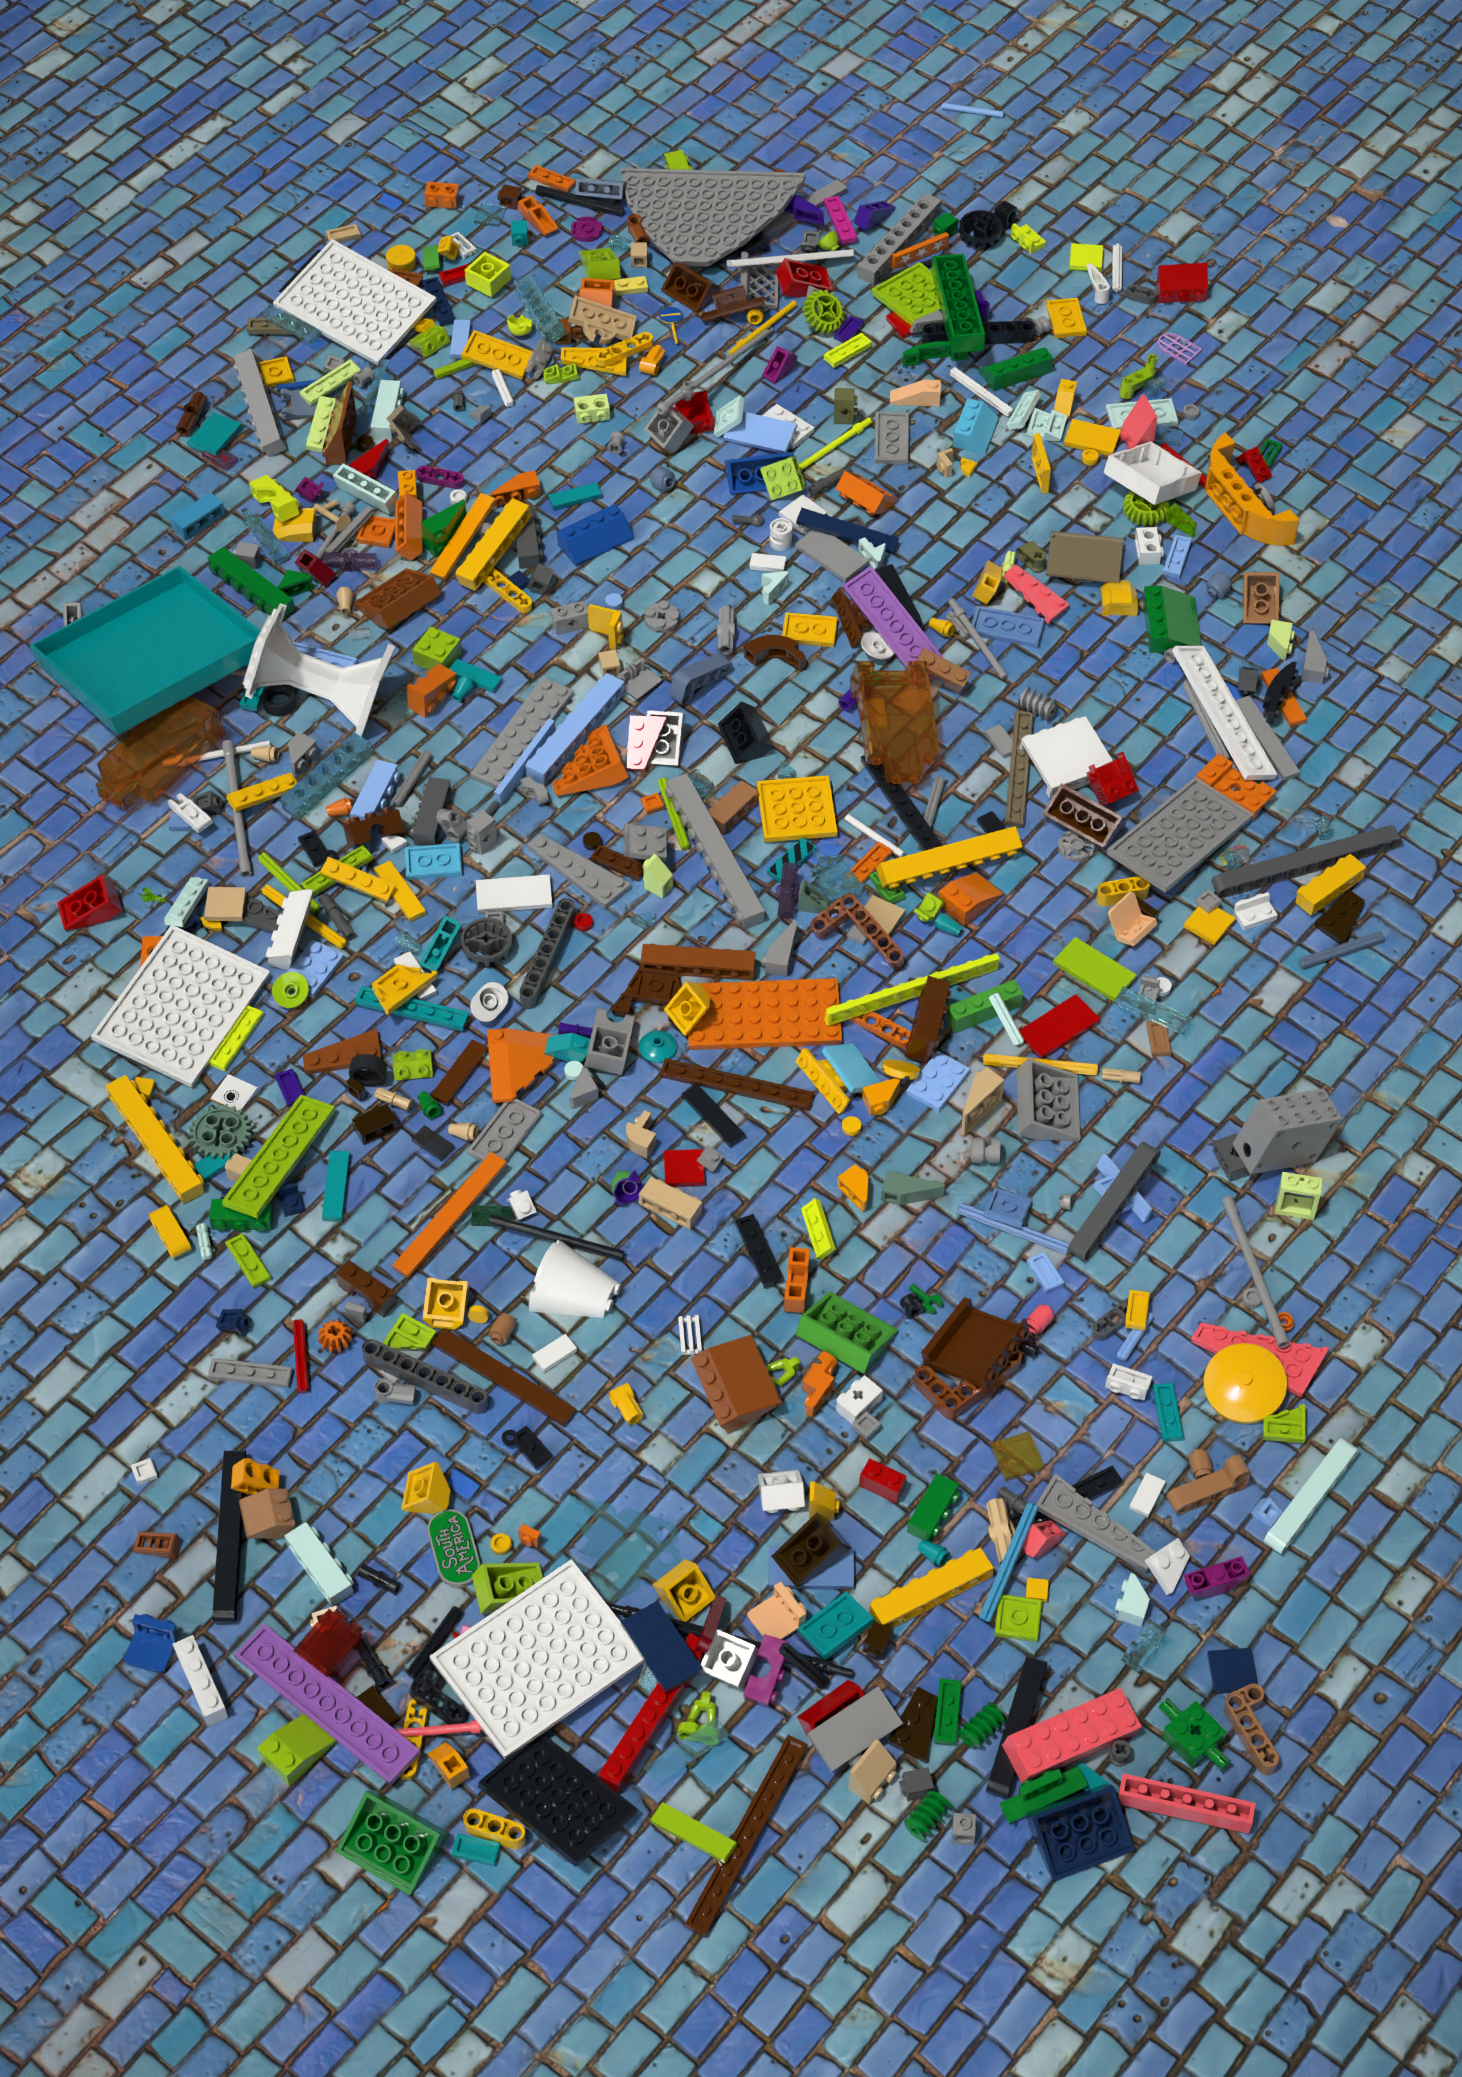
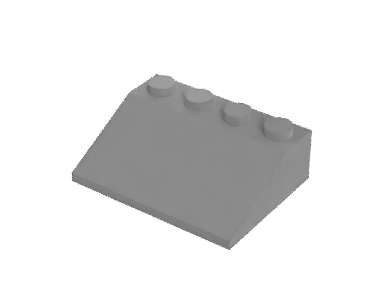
M1028 1058L1016 1069L1018 1134L1034 1140L1079 1141L1078 1075Z

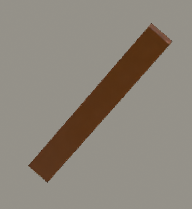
M665 1058L660 1071L661 1078L692 1085L698 1084L700 1087L806 1111L810 1110L814 1097L813 1091Z
M443 1328L432 1341L433 1347L561 1426L565 1427L576 1413V1408L446 1328Z

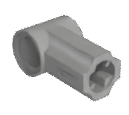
M386 1378L376 1381L374 1388L375 1399L378 1403L388 1404L396 1402L413 1405L416 1386L392 1383ZM381 1390H387L388 1392L382 1393V1392H380V1391H381Z

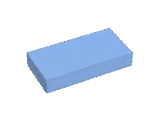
M1045 1251L1027 1259L1028 1266L1046 1294L1064 1286L1063 1279Z

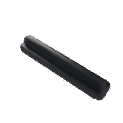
M789 1643L781 1645L779 1648L781 1655L819 1688L825 1689L830 1681L822 1672Z

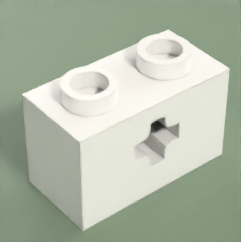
M864 1375L860 1380H855L846 1393L843 1392L836 1400V1412L852 1424L865 1411L869 1413L882 1401L883 1390Z

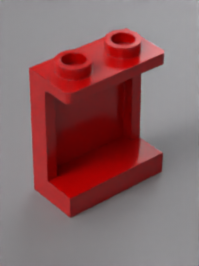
M707 390L694 392L690 401L681 399L674 405L694 425L689 434L714 431L715 418L710 411Z

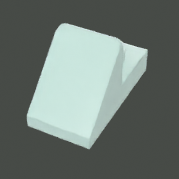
M865 537L860 539L858 552L869 560V565L874 570L875 568L882 567L886 544L884 543L874 548L873 544L869 543Z
M781 571L762 574L761 585L764 587L762 591L763 603L769 605L788 585L789 572Z

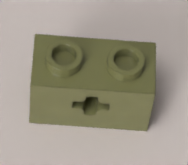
M835 388L834 424H854V418H857V408H854V406H858V395H855V388Z

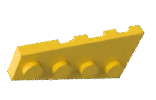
M561 347V364L570 365L576 363L577 367L623 376H626L627 357L608 366H599L596 363V353L605 348ZM614 351L613 353L619 354L621 351Z

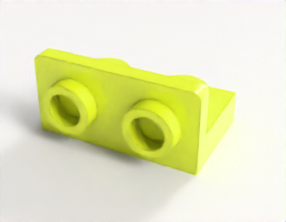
M1015 223L1012 224L1011 237L1030 254L1046 246V241L1027 224L1021 227Z

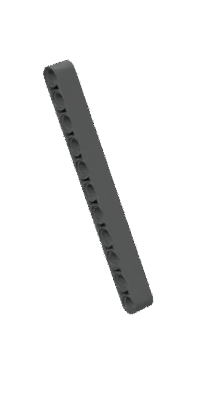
M1389 825L1220 873L1212 878L1211 883L1218 896L1226 898L1334 866L1340 858H1345L1349 854L1359 860L1394 850L1401 846L1403 840L1393 825Z

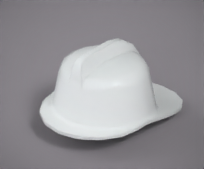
M490 982L485 984L471 1000L470 1008L472 1014L480 1021H492L508 1003L507 991L499 983Z

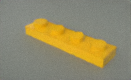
M290 772L229 793L226 799L233 810L237 812L297 791L300 785Z
M330 857L327 858L320 871V874L326 878L388 903L396 888L395 884Z

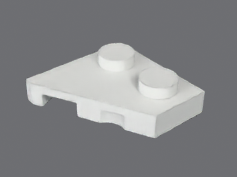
M1179 1538L1145 1559L1146 1564L1166 1595L1174 1591L1190 1557Z

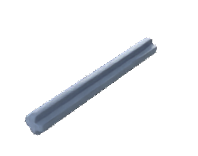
M1381 931L1299 958L1298 965L1301 969H1305L1384 941V935Z

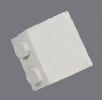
M799 1470L757 1474L763 1511L774 1513L778 1512L779 1509L794 1511L800 1509V1507H805L803 1481Z

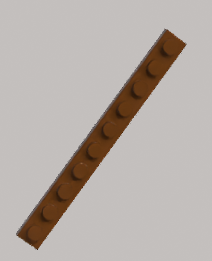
M787 1735L731 1838L737 1843L736 1848L726 1863L718 1862L689 1915L685 1928L706 1937L808 1747L807 1743Z

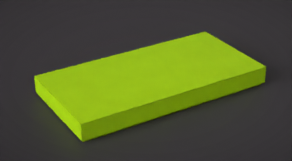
M1074 937L1053 960V965L1113 1002L1124 993L1137 977V974L1077 937Z

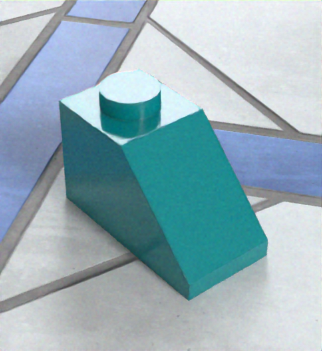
M574 1033L549 1036L544 1054L567 1062L578 1061L582 1064L588 1052L590 1038Z

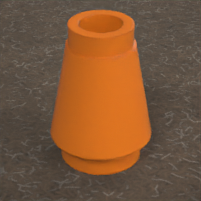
M344 797L326 806L328 816L350 815L353 808L351 798L346 799Z

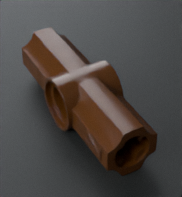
M197 391L194 393L189 403L184 405V413L176 427V431L181 436L191 434L194 426L200 422V414L208 401L207 396L203 392Z

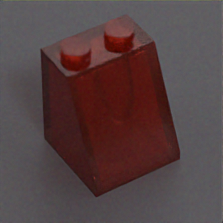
M337 1608L335 1611L328 1609L293 1650L329 1678H335L366 1637L362 1632L364 1628L354 1621L352 1624L345 1619L347 1615Z

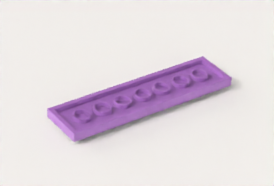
M872 566L842 585L846 593L919 686L923 688L935 680L937 676L929 675L926 677L913 670L912 667L923 648L941 657L943 656Z

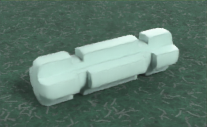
M198 1224L196 1230L202 1259H211L213 1255L207 1224Z

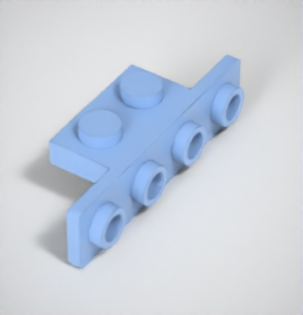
M1106 1154L1101 1155L1097 1164L1098 1170L1105 1178L1095 1181L1093 1185L1101 1197L1120 1172ZM1136 1191L1122 1212L1132 1209L1140 1220L1145 1222L1152 1208Z

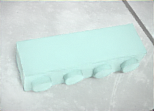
M380 381L371 423L373 439L392 440L393 433L396 434L389 427L390 423L386 418L400 404L402 405L400 399L404 397V388H401V381Z
M342 464L334 473L333 477L338 488L389 515L395 510V502L398 500L396 491L345 464Z
M305 1522L284 1535L288 1548L331 1607L354 1594L352 1578L348 1573L344 1575L341 1570V1563L337 1558L333 1559L331 1557L328 1545L325 1542H320L318 1539L320 1536L314 1527L310 1528Z

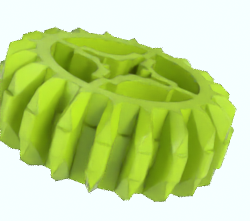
M828 290L813 292L803 304L802 311L805 312L803 317L807 318L805 323L809 322V328L814 327L815 332L819 330L821 334L824 332L826 334L835 332L845 320L843 318L846 314L843 312L845 307L841 306L843 301H838V296L834 297L833 292L829 294Z
M1129 491L1123 502L1124 514L1127 516V519H1131V523L1136 522L1137 526L1142 524L1144 527L1146 525L1152 527L1153 524L1158 526L1159 522H1163L1168 516L1170 508L1168 500L1154 505L1133 491Z

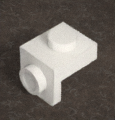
M520 1189L510 1193L511 1197L506 1199L507 1203H510L517 1220L536 1213L527 1190L521 1192Z

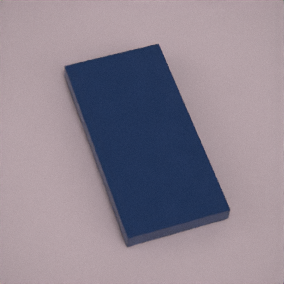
M658 1600L620 1621V1625L665 1693L703 1672V1668Z

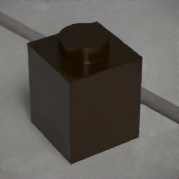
M874 1621L864 1640L863 1652L872 1659L878 1658L883 1660L893 1640L894 1629Z

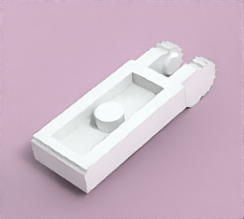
M181 793L176 795L181 803L180 805L171 799L168 801L169 807L197 833L213 824L212 819Z

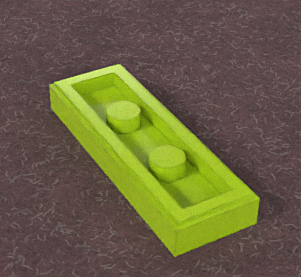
M243 1233L225 1242L226 1247L253 1289L271 1281V1276Z

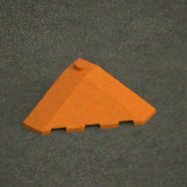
M606 724L589 732L586 736L589 739L586 745L581 744L574 753L576 757L572 763L568 762L562 769V778L554 780L552 785L556 796L611 786L629 777Z
M509 1028L487 1030L493 1103L512 1102L517 1098L516 1093L522 1087L527 1089L535 1081V1075L540 1071L544 1073L553 1065L552 1060L555 1057L546 1055L544 1052L548 1037L554 1036V1034Z

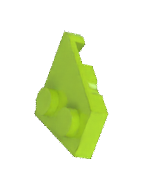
M402 1313L383 1344L396 1350H427L438 1333L436 1330Z
M1301 1404L1298 1408L1290 1411L1287 1409L1277 1415L1264 1417L1263 1440L1305 1443V1404Z

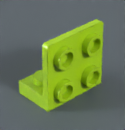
M796 455L760 469L771 500L807 488Z

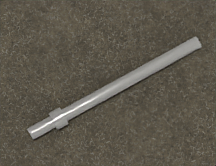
M954 598L950 599L948 603L954 610L956 618L961 620L1002 680L1006 679L1007 674L966 617L964 609L957 604Z

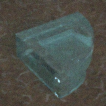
M781 761L778 779L796 778V771L789 766V763Z
M656 913L635 914L631 917V923L647 930L657 918Z

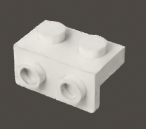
M1113 1363L1106 1379L1105 1388L1115 1393L1120 1392L1129 1395L1133 1399L1145 1400L1152 1376Z

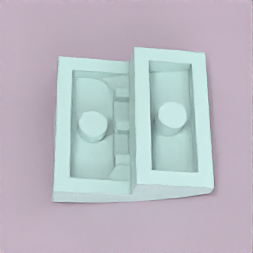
M1034 408L1026 435L1033 437L1034 434L1040 433L1042 440L1060 441L1067 415L1052 410L1049 414Z

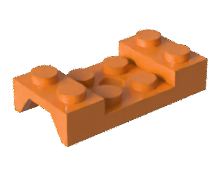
M1218 753L1197 773L1196 777L1253 813L1252 821H1254L1261 808L1269 800L1275 801L1277 790L1264 782L1257 784L1253 780H1245L1242 774L1232 767L1233 762ZM1231 788H1238L1239 791H1233Z

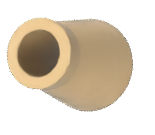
M341 587L336 593L342 614H349L351 612L354 593L349 587Z
M274 745L253 747L251 749V757L273 763L279 758V749L274 747Z
M473 1122L451 1123L448 1133L471 1142L478 1137L479 1127Z

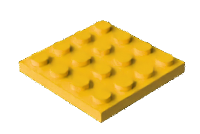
M829 775L757 781L764 842L800 840L802 837L805 839L837 837Z

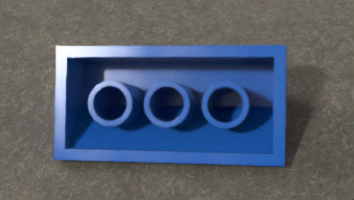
M786 452L724 460L730 494L767 490L760 469L794 456V453Z
M616 504L557 531L559 548L575 566L581 565L634 539L625 514Z

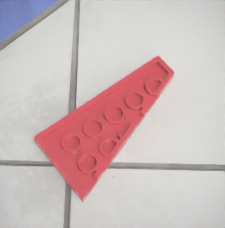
M1200 1323L1192 1336V1343L1214 1354L1228 1346L1240 1343L1255 1344L1269 1350L1278 1358L1285 1370L1287 1391L1301 1398L1329 1351L1328 1347L1322 1346V1348L1312 1347L1308 1343H1303L1302 1345L1292 1342L1285 1348H1278L1275 1338L1262 1334L1256 1336L1246 1334V1331L1239 1330V1332L1227 1330L1225 1327Z

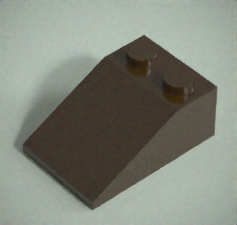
M816 1512L771 1557L798 1588L836 1563L851 1547L825 1516Z

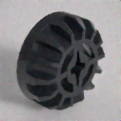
M985 210L971 211L960 220V238L966 245L972 244L974 249L977 246H981L984 249L986 245L990 248L1000 241L1003 223L992 212Z

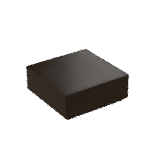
M350 1077L346 1081L348 1093L360 1102H363L367 1098L365 1087Z

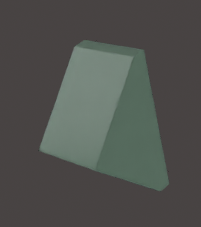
M803 879L799 891L798 911L820 914L828 907L830 898Z

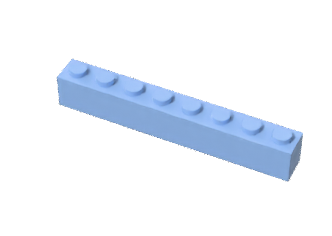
M608 673L603 678H600L596 686L590 689L586 697L577 704L574 711L567 715L566 720L558 725L553 735L547 738L546 743L539 747L536 754L526 762V777L530 776L532 780L545 786L586 739L589 732L593 731L625 694L624 681Z

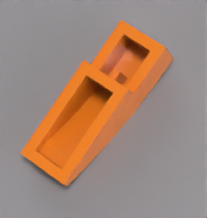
M532 195L518 201L517 209L541 234L546 236L558 230V226L542 204H538Z

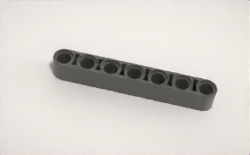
M563 898L558 902L519 991L520 1004L525 1009H533L537 1005L574 921L575 904L570 898Z
M1144 1141L1138 1145L1069 1243L1068 1251L1084 1261L1091 1257L1159 1160L1160 1150Z
M369 1339L362 1344L363 1359L368 1365L473 1413L482 1414L487 1411L489 1407L488 1397L484 1389L377 1340Z

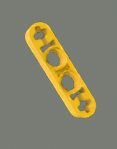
M643 332L602 349L596 353V363L599 366H608L648 349L653 345V335L649 332ZM614 351H621V353H619V354H615V353H613V352H614Z
M493 568L483 582L519 612H530L533 608L532 599ZM499 584H505V585H506V586L503 587V588L497 587V585H499ZM516 593L517 596L510 597L509 594Z
M413 1699L408 1704L404 1728H409L412 1724L425 1727L428 1710L426 1708L420 1709L419 1718L415 1717L416 1713L413 1707H417L419 1703ZM424 1736L405 1737L421 1751ZM420 1755L410 1765L411 1770L408 1771V1774L403 1772L399 1778L409 1781L416 1776Z

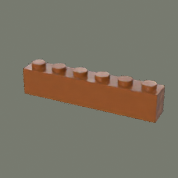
M643 944L640 964L641 967L677 971L678 976L754 981L756 951Z

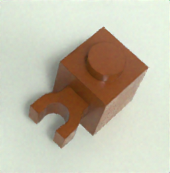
M554 319L555 345H571V337L583 338L582 326H571L568 319Z

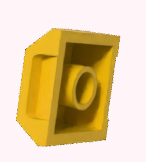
M316 508L298 509L299 515L280 522L275 517L273 533L277 540L314 542V530L317 522Z
M1119 580V583L1105 582L1100 587L1102 616H1137V592L1129 580Z
M428 1278L423 1321L431 1328L456 1330L461 1326L466 1312L469 1282Z

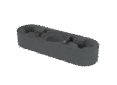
M1128 1298L1094 1322L1092 1336L1096 1340L1104 1341L1125 1326L1126 1315L1124 1312L1127 1314ZM1117 1315L1122 1320L1119 1323H1115L1110 1318ZM1098 1328H1099L1100 1330L1103 1329V1328H1105V1332H1103V1331L1098 1332L1097 1330H1098Z

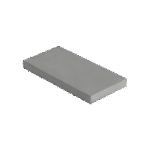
M876 412L874 464L908 465L909 412Z
M812 530L795 543L796 549L845 583L869 565V560L835 536Z
M514 1099L512 1102H504L468 1148L467 1155L483 1162L492 1152L508 1162L543 1116L542 1111L518 1099Z
M878 1686L806 1735L830 1772H832L868 1748L875 1739L880 1740L902 1725L903 1722Z

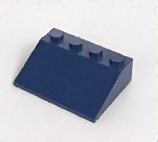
M1103 1784L1025 1813L1031 1834L1052 1881L1135 1851L1113 1785Z

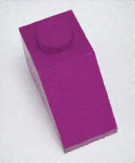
M777 346L762 376L773 383H777L792 370L798 356L785 348Z

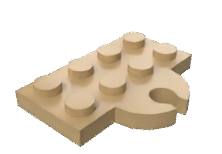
M575 295L568 322L582 326L584 334L592 342H594L596 334H599L601 336L599 344H608L613 341L614 337L621 340L631 338L637 316Z

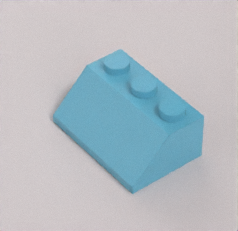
M967 398L954 431L953 447L985 454L999 417L984 402Z

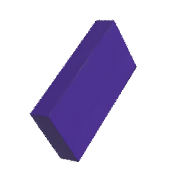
M850 315L835 332L834 339L844 343L855 337L864 326V321Z
M292 1068L274 1075L288 1108L293 1106L300 1095H304Z

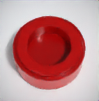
M580 913L574 918V926L578 931H589L593 926V919L587 913Z

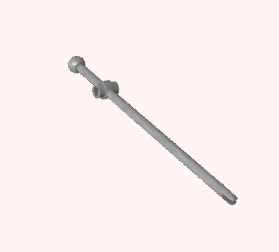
M768 327L693 383L690 381L683 382L681 391L669 401L660 402L657 405V412L660 415H667L670 407L681 399L690 401L696 388L773 333L774 329Z

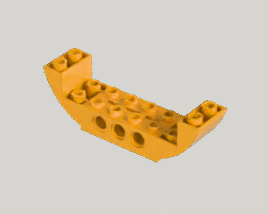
M1226 432L1223 433L1216 440L1211 450L1205 492L1240 535H1246L1253 540L1270 545H1294L1300 521L1298 516L1291 509L1272 515L1271 511L1263 505V502L1258 499L1253 490L1248 487L1244 479L1231 466L1235 443Z

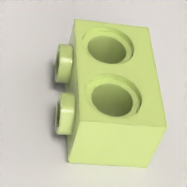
M607 394L574 398L577 424L610 420Z

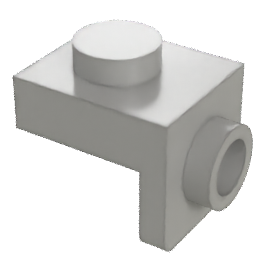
M1142 976L1136 1004L1154 1008L1160 990V980L1152 976Z

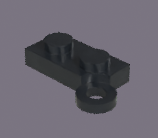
M315 831L298 837V842L313 867L326 862L328 855H333L332 858L337 860V853L334 850H326Z
M527 1425L517 1432L514 1430L503 1432V1444L506 1446L515 1445L534 1469H537L552 1458V1454ZM508 1435H512L514 1437L512 1440L506 1439Z

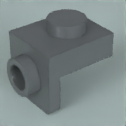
M804 230L801 251L805 253L817 252L820 232Z

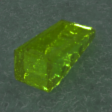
M1174 503L1167 509L1166 522L1193 538L1196 533L1197 523L1180 506Z

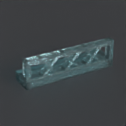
M247 508L242 509L244 525L275 567L291 560L290 554L260 514L251 515Z

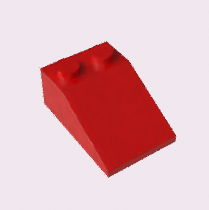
M784 258L776 271L783 295L795 298L806 297L809 285L823 292L825 290H828V293L833 292L826 267Z
M102 874L57 902L65 931L106 922L122 912L115 884Z

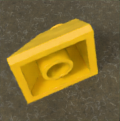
M685 982L664 1010L684 1036H687L709 1009L710 996L700 984Z
M433 1462L408 1472L401 1510L436 1514L447 1509L451 1490L439 1463Z

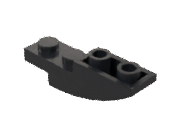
M1295 661L1285 666L1274 677L1266 691L1262 707L1268 709L1266 723L1273 724L1274 718H1278L1281 707H1278V704L1282 705L1283 699H1287L1289 693H1293L1295 683L1292 681L1297 679L1299 671L1296 669L1297 662Z

